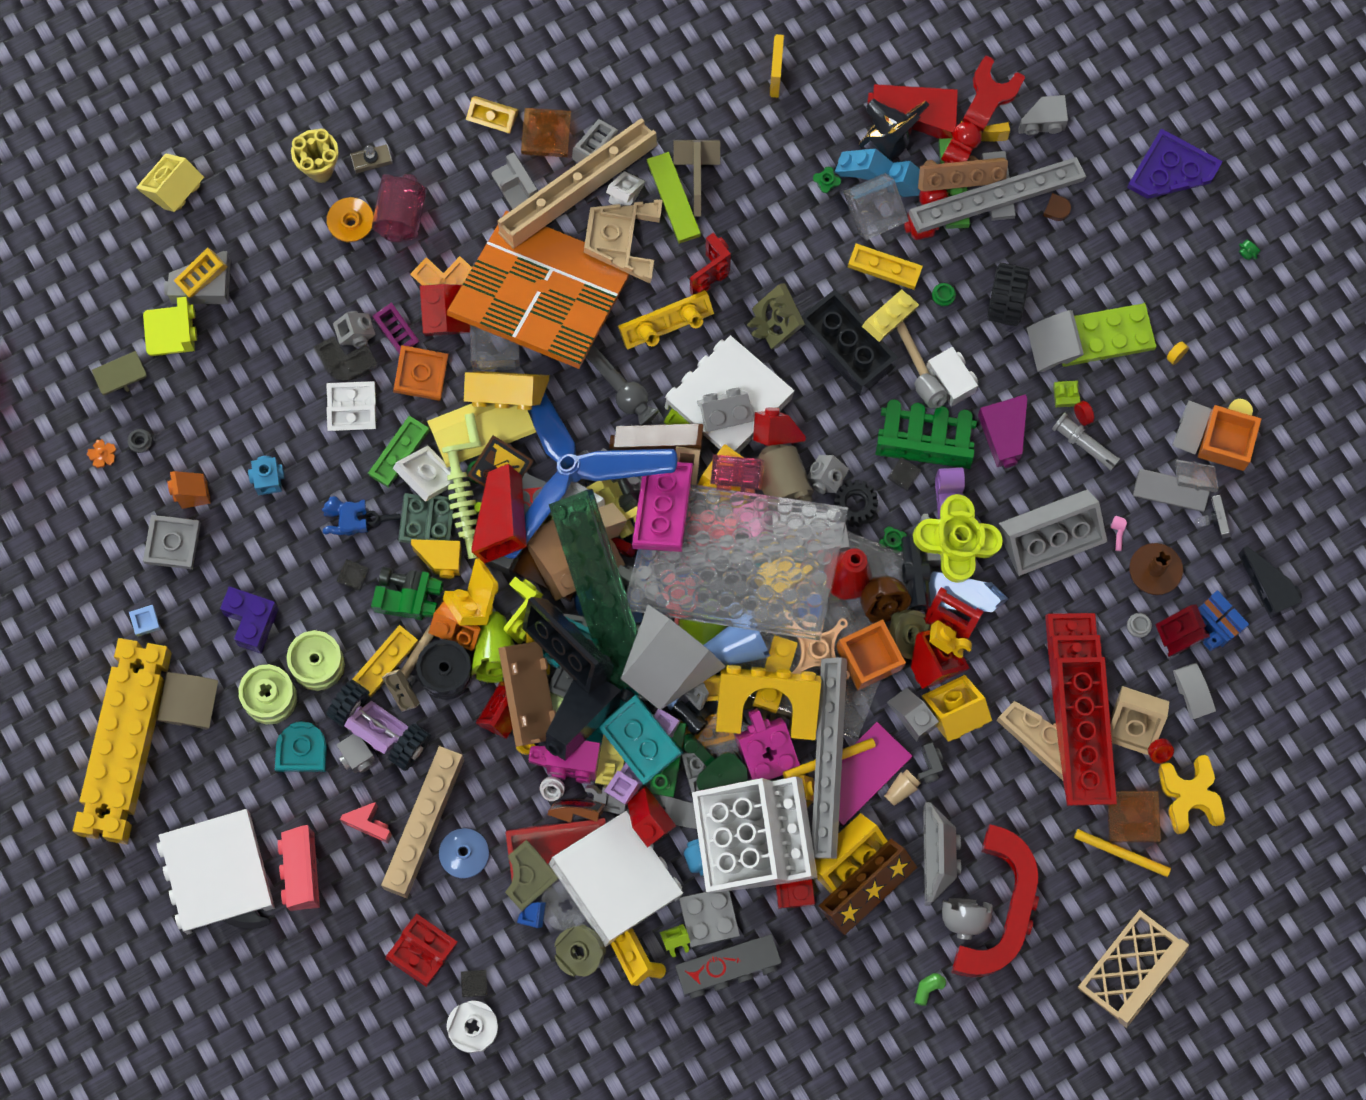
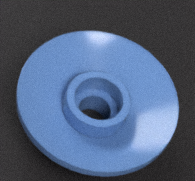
M462 828L452 831L443 839L439 848V859L442 867L450 875L457 878H470L479 874L486 866L489 858V848L486 840L480 833L472 829ZM467 848L468 853L465 856H460L459 850Z

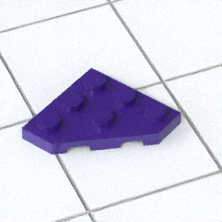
M1160 129L1127 188L1148 199L1207 185L1212 182L1223 161Z

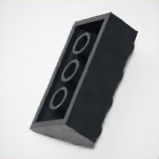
M536 597L528 599L522 629L588 694L611 678L614 666L607 655H603L595 647L593 641L586 638L579 631L578 627L573 622H570L562 614L561 610L552 605L547 599Z

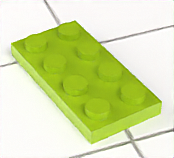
M1142 303L1074 316L1084 355L1068 364L1062 363V366H1071L1155 350L1156 343L1146 304Z

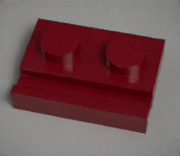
M1197 604L1190 605L1155 624L1164 647L1167 646L1169 651L1167 653L1168 657L1175 656L1210 637L1205 632L1204 628L1206 626Z

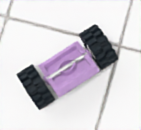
M354 680L348 681L341 688V691L336 694V698L332 700V704L328 707L329 710L326 713L327 717L340 726L347 727L354 735L361 737L375 750L383 754L393 748L390 751L388 760L403 771L409 770L424 752L423 750L427 747L431 734L414 723L408 727L373 701L365 705L366 699L369 697V690Z

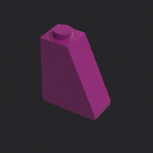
M1026 394L980 408L978 418L996 467H1012L1018 464L1022 456L1027 408Z

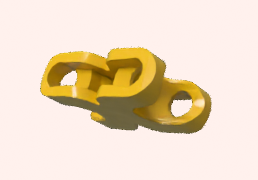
M1206 755L1196 758L1194 762L1195 777L1192 780H1183L1178 777L1171 763H1163L1159 766V778L1163 793L1166 796L1176 798L1169 806L1168 813L1174 832L1177 834H1183L1188 830V812L1192 808L1205 812L1212 826L1224 824L1225 815L1221 798L1217 793L1207 790L1214 783L1215 775L1210 759Z

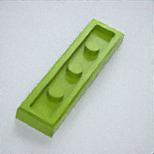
M669 152L648 158V167L661 200H663L662 203L678 244L701 237L700 230Z

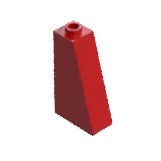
M874 84L873 93H868V103L874 98L878 102L897 109L904 114H907L922 102L927 101L929 106L919 115L920 119L913 125L912 129L939 139L953 138L952 134L956 127L958 90Z
M510 464L500 466L488 472L471 548L472 553L484 563L527 547L522 475Z

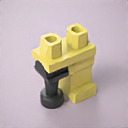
M627 478L596 481L586 487L603 497L605 505L614 503L625 516L627 522L620 533L622 539L634 533V527L630 520L633 519L636 522L640 490H634Z

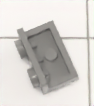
M740 388L728 389L726 394L717 396V393L703 395V399L697 401L698 406L701 407L706 432L753 422L749 395L747 392L740 390Z

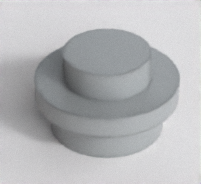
M1136 613L1127 621L1128 632L1134 637H1145L1151 631V620L1145 614Z

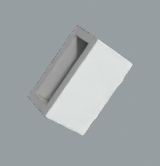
M953 347L928 360L926 366L930 375L935 376L948 392L947 401L951 407L975 394L978 387L977 377L972 371H968L964 365L965 360L960 352L956 353Z

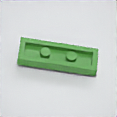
M408 416L368 472L369 476L390 488L399 475L393 469L395 463L416 451L430 431L429 428Z

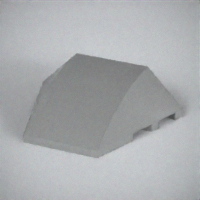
M647 605L621 680L661 710L726 666L709 649L670 618Z

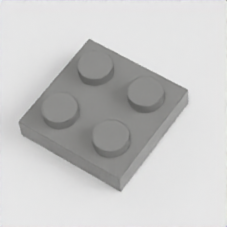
M151 515L143 557L144 564L193 570L201 525L200 521Z
M729 891L703 892L679 898L686 931L691 942L689 943L690 948L740 937Z

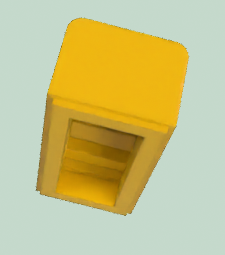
M207 248L174 282L191 298L218 277L228 266L213 250ZM209 260L215 264L213 268L208 264ZM204 266L208 273L204 274L200 267ZM194 272L201 278L199 281L192 275ZM186 278L194 284L192 288L184 281Z

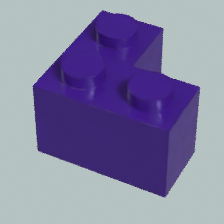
M229 586L220 610L224 616L241 621L234 640L239 647L261 654L279 608L274 601Z

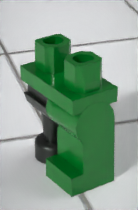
M382 567L379 575V586L376 585L371 607L374 613L415 618L421 621L423 617L433 618L434 612L438 609V603L427 601L428 595L441 596L443 582L431 578L428 572L414 570L405 575L393 573L391 568ZM390 583L403 586L401 592L389 590L386 587Z

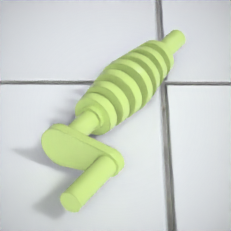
M474 413L465 414L470 443L444 447L442 452L448 453L451 467L450 475H447V481L453 480L454 483L448 485V490H455L454 494L449 495V500L457 499V503L450 504L449 507L450 510L459 509V512L452 514L453 519H461V522L455 523L456 528L463 529L462 532H458L459 538L463 537L465 539L468 559L478 558L471 551L475 529H472V526L477 525V519L471 520L470 516L477 515L476 509L469 510L468 507L476 505V500L467 501L466 497L473 496L474 494L472 490L465 491V488L471 485L469 481L463 482V478L468 476L460 468L457 451L482 446L481 441H479Z

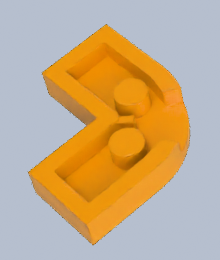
M459 256L443 273L426 257L410 275L421 285H463L472 267Z

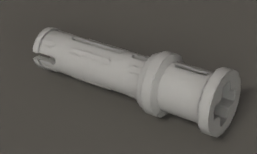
M1064 413L1052 430L1059 431L1068 438L1070 444L1076 443L1111 471L1120 458L1116 457L1085 433L1082 425L1078 426L1067 417V413Z

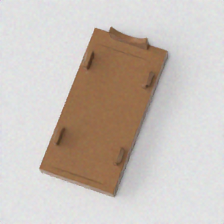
M536 642L498 648L516 747L546 741V732L556 714V710H553L546 673L548 664L547 659L543 656L542 647Z

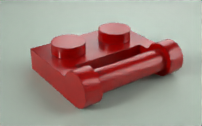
M941 587L931 603L930 609L925 614V623L929 624L931 629V625L939 620L956 632V638L969 639L984 611L979 608L974 609L948 594V590ZM941 601L969 616L971 620L968 622L940 606Z

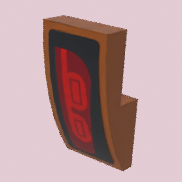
M585 799L559 800L553 803L547 815L570 823L576 815L597 822L603 813L605 804Z

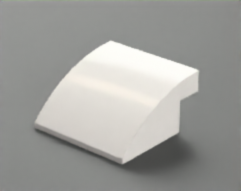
M791 777L776 781L760 778L692 792L707 893L757 888L818 878L802 778Z

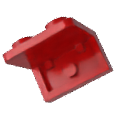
M714 232L706 237V256L711 262L690 277L691 295L704 290L708 291L712 283L717 280L722 281L729 275L731 253L727 250L729 247L722 237L718 238Z

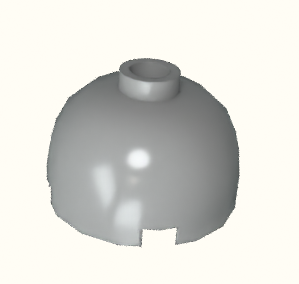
M949 898V901L944 899L942 902V919L950 931L957 933V938L971 940L972 935L981 934L990 925L993 905L983 902V907L978 906L976 900Z

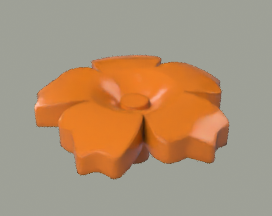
M101 439L93 444L94 449H88L87 456L93 461V466L96 468L105 467V463L111 466L115 462L114 453L117 449L114 444L107 443L105 445Z

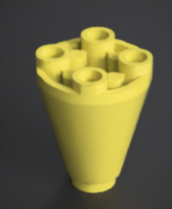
M325 129L308 130L293 139L291 155L294 164L300 171L314 181L323 183L332 176L339 151L337 142L332 135Z

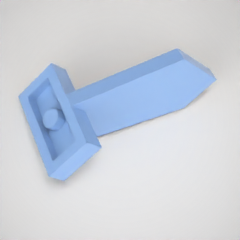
M933 571L930 574V582L928 584L931 603L941 587L948 590L947 593L974 609L979 608L984 612H994L1008 600L992 582L968 579L961 583H955L948 580L941 572ZM942 601L940 603V606L945 609H955Z

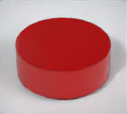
M1081 401L1074 405L1075 415L1081 425L1086 426L1094 422V412L1088 402Z
M1157 739L1148 747V755L1155 763L1167 762L1174 754V748L1167 739Z

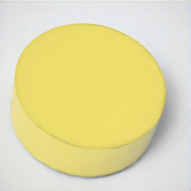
M1236 399L1228 407V409L1251 416L1253 413L1251 404L1244 399Z

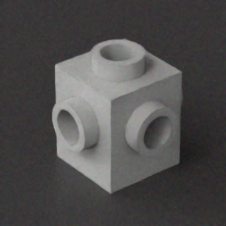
M347 312L333 323L340 345L361 347L366 345L367 341L375 335L369 313Z
M819 455L811 465L807 479L813 485L812 488L818 493H836L840 486H842L843 479L849 468L834 455Z

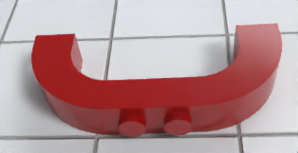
M991 824L987 828L981 852L997 856L1006 861L1014 873L1015 884L1003 934L998 945L988 950H975L964 946L957 948L951 973L965 977H984L994 974L1015 958L1023 945L1025 935H1030L1033 920L1029 919L1031 911H1036L1039 896L1035 895L1038 885V868L1030 848L1013 832Z

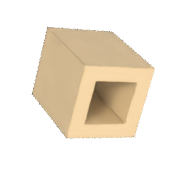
M610 503L591 510L583 527L598 544L619 536L627 519L614 503Z

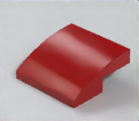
M416 913L385 959L427 987L457 945V941Z

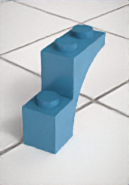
M876 148L841 153L835 173L840 177H856L873 181L890 188L902 197L919 196L920 169L911 161L893 163Z

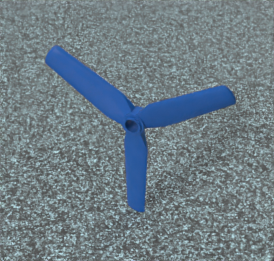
M544 393L541 404L532 406V410H528V413L546 454L557 463L558 471L544 485L524 515L526 544L565 495L571 482L576 483L581 479L603 481L673 473L677 468L678 462L676 451L674 449L594 451L576 456L574 440L547 394ZM522 549L505 555V557L510 559L516 558Z

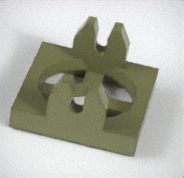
M785 283L776 286L752 308L755 317L747 324L750 328H758L751 333L752 336L759 339L766 338L771 349L778 348L805 325ZM768 304H770L773 310L772 318L769 321L766 317ZM777 315L784 317L781 323L778 321ZM775 325L780 326L783 333L776 334L772 328Z

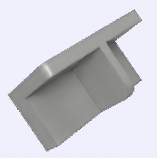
M514 152L506 156V165L491 173L512 210L537 193L535 185Z

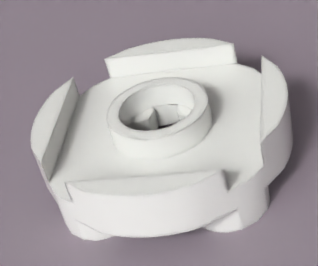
M468 1001L454 1008L448 1017L447 1031L449 1038L454 1046L463 1052H483L496 1039L498 1033L497 1017L491 1008L482 1002ZM473 1020H476L477 1026L480 1027L479 1031L469 1034V1029L465 1027L466 1023H472Z

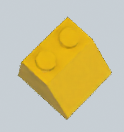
M966 675L921 695L924 703L939 721L937 725L938 730L948 742L960 738L962 735L992 721L985 697Z

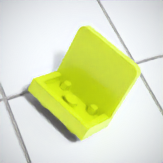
M187 297L177 298V307L146 310L143 313L146 352L149 356L195 351L194 341H197V331L192 323V319H195V309L193 304L190 305Z
M514 577L509 585L525 601L503 630L515 642L521 644L523 641H526V632L522 627L528 599L531 597L541 598L543 594L527 579H524L522 582Z

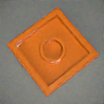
M401 345L393 392L440 401L448 354Z

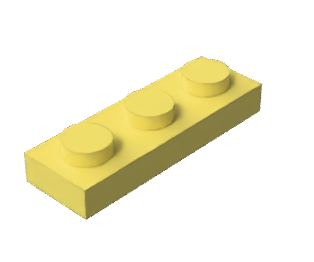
M901 289L869 317L862 327L880 342L911 315L919 304Z

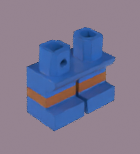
M1218 590L1198 607L1206 626L1205 630L1210 634L1209 638L1202 641L1209 651L1219 646L1224 647L1249 625L1235 608L1216 623L1232 607Z

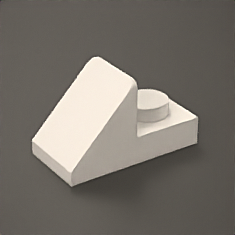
M624 171L608 186L606 193L610 195L609 203L613 205L620 204V206L633 205L645 181Z

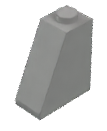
M222 251L217 253L228 267L191 298L174 282L189 265L170 272L168 281L164 283V293L168 296L171 304H177V298L187 297L190 304H228L231 265L228 252ZM211 260L208 261V264L213 268L215 264ZM204 266L200 267L204 274L208 273ZM196 272L192 274L197 281L201 279ZM188 278L184 280L191 288L194 286Z

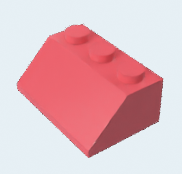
M309 825L281 832L282 840H278L279 855H283V864L279 866L281 880L285 879V889L281 890L282 904L286 905L290 911L320 908L314 832Z

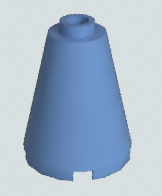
M751 612L742 615L704 644L725 666L770 657Z

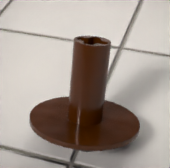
M1150 543L1140 547L1133 554L1130 560L1129 571L1132 581L1140 590L1151 595H1163L1171 592L1178 586L1183 575V565L1180 557L1172 548L1160 543Z

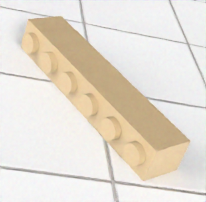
M441 746L438 747L381 884L384 890L408 898L464 763L462 754Z

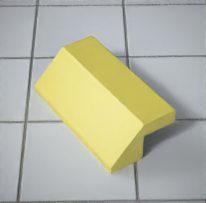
M487 403L486 407H474L472 404L427 421L446 467H450L448 453L442 452V448L470 443L465 414L474 413L479 441H481L482 446L457 451L459 463L480 455L492 435L508 444L536 433L528 410L517 409V405L509 404V408H495V403Z

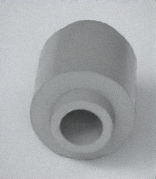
M925 373L916 379L914 384L916 392L929 408H939L946 403L948 392L935 376Z

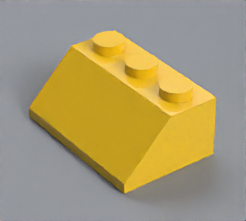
M489 371L465 372L464 401L472 402L474 407H486L487 403H495V408H509V404L517 405V409L532 410V406L541 404L549 382V375Z
M860 813L838 833L837 859H815L817 879L830 893L835 891L887 842L879 827Z

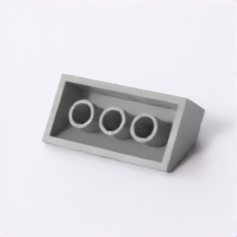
M1088 489L999 523L1003 543L1018 576L1107 542L1099 501Z

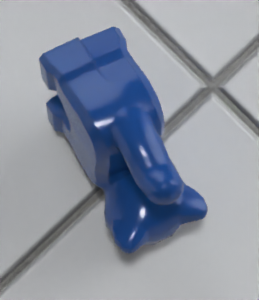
M332 496L324 504V508H322L324 516L336 517L339 515V525L337 527L326 526L323 528V534L332 533L334 535L351 536L356 533L368 532L366 519H358V516L367 513L365 500H360L357 503H343L337 497Z

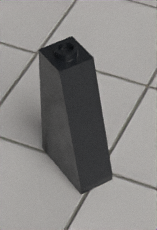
M573 679L546 732L545 748L552 755L566 761L620 706L621 689L607 681L588 694Z

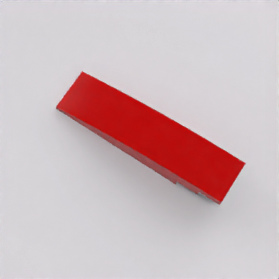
M1095 613L1047 614L1045 619L1051 685L1067 806L1116 805L1105 657H1102L1100 635H1097Z

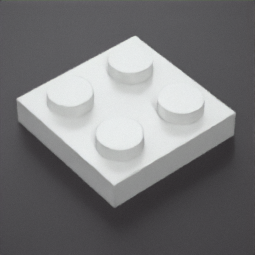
M428 445L397 461L393 467L425 502L446 491L448 485L454 484L453 480L447 481V475H450L451 468L446 467L444 461Z

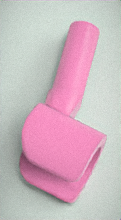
M1115 516L1111 524L1112 529L1118 530L1115 551L1122 550V536L1127 525L1126 520L1119 516Z

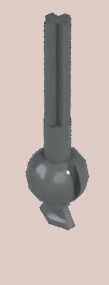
M593 344L586 358L617 391L616 403L619 409L626 414H638L640 425H646L651 422L659 410L647 405L648 393L646 389L637 382H627Z

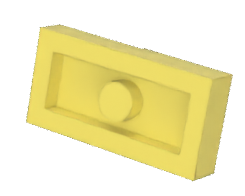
M603 734L595 784L608 785L616 772L621 771L623 768L624 759Z

